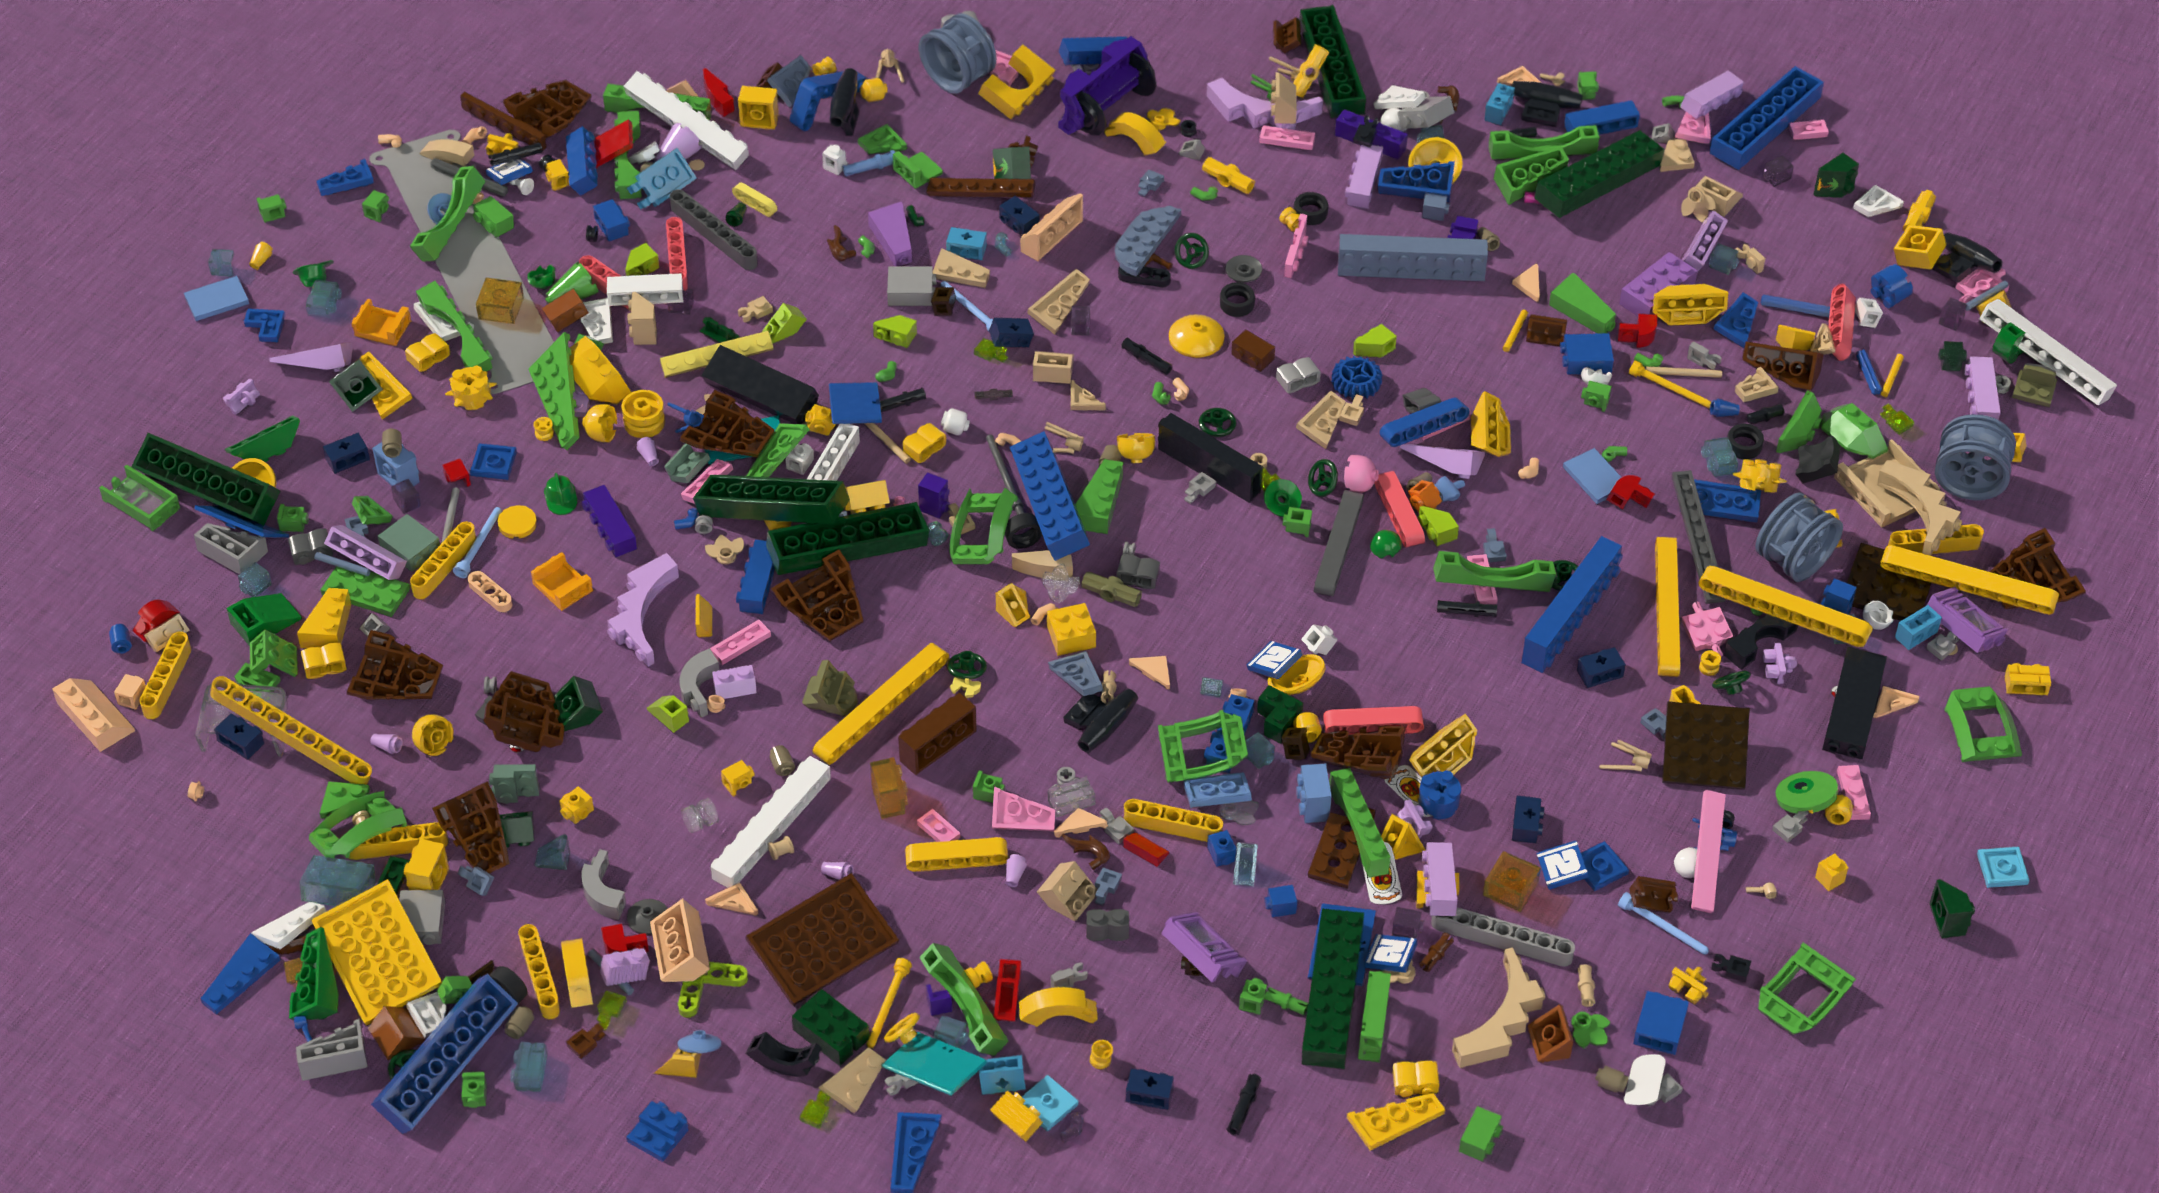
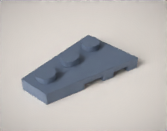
M800 55L772 75L767 81L773 89H777V94L790 108L795 102L800 83L808 77L812 68Z
M1086 651L1048 662L1049 669L1081 695H1093L1103 691L1100 679Z

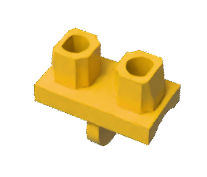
M509 133L504 137L489 134L486 152L487 155L501 153L505 149H516L519 144L513 140V136Z
M1698 966L1695 970L1688 967L1685 973L1676 967L1672 970L1673 977L1668 985L1672 991L1679 993L1686 986L1690 990L1685 995V998L1694 1005L1702 997L1706 999L1709 995L1707 992L1708 988L1701 984L1706 981V978L1701 975L1703 971L1701 967Z

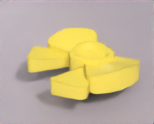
M955 677L953 684L950 685V689L955 694L962 688L966 691L965 697L971 698L980 692L981 682Z

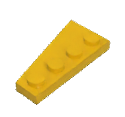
M368 351L361 358L371 369L383 388L382 391L372 397L383 420L413 397Z
M1434 1093L1406 1099V1102L1395 1104V1102L1388 1103L1385 1107L1377 1109L1371 1107L1365 1109L1364 1112L1347 1113V1119L1371 1151L1444 1115L1445 1108Z

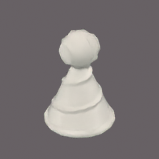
M531 178L515 179L509 182L513 186L517 185L523 195L530 194L534 188V181Z

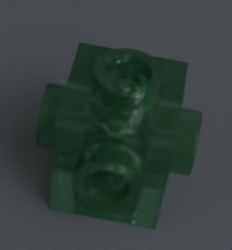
M1944 341L1943 347L1939 349L1938 359L1941 360V370L1961 371L1962 363L1967 358V350H1964L1963 342Z

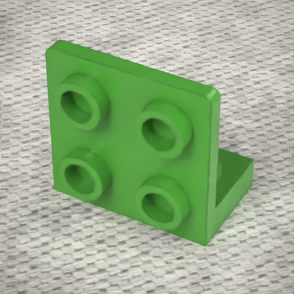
M899 151L893 153V169L915 189L929 182L930 178H936L943 174V170L923 152L910 158L904 156Z
M267 630L261 632L250 642V672L257 675L270 664L295 677L298 674L297 647L293 643Z

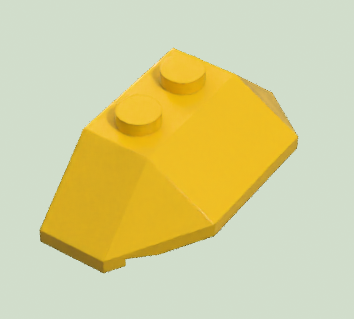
M1707 284L1667 286L1654 294L1653 313L1669 326L1706 324L1721 312L1727 310L1728 291Z
M585 336L570 347L572 355L569 356L570 365L573 366L574 381L590 400L618 404L628 394L632 393L619 372L589 338Z
M1484 391L1471 416V445L1497 457L1509 455L1511 453L1509 420L1501 407L1500 399Z
M1463 714L1439 730L1415 750L1409 761L1421 777L1432 772L1450 771L1454 775L1472 760L1477 729L1469 717Z

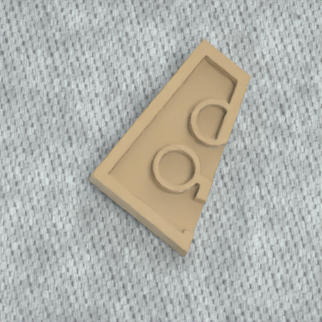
M941 248L933 274H936V279L986 288L990 277V270Z
M1330 391L1297 423L1296 428L1326 449L1346 401Z
M867 1048L820 1086L819 1089L852 1113H855L886 1060L872 1049Z

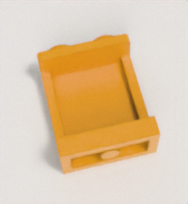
M367 299L361 305L358 315L352 320L354 335L396 346L411 322L410 311L408 307L404 306L401 307L399 312L374 307L372 299Z
M563 552L551 557L550 560L531 571L533 585L561 611L593 591L591 578L587 574L581 576L569 565Z

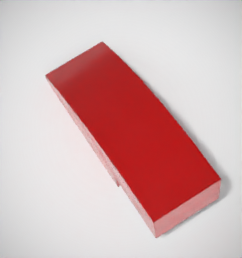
M704 68L703 77L707 97L711 100V104L716 111L725 117L735 111L734 99L728 94V85Z
M1000 959L994 1008L995 1020L1015 1022L1022 969L1020 960Z

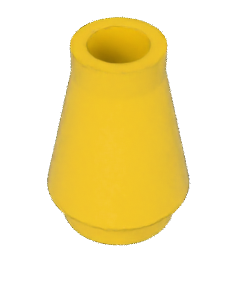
M260 242L255 246L249 263L250 267L259 270L261 265L272 255L273 249L269 244Z

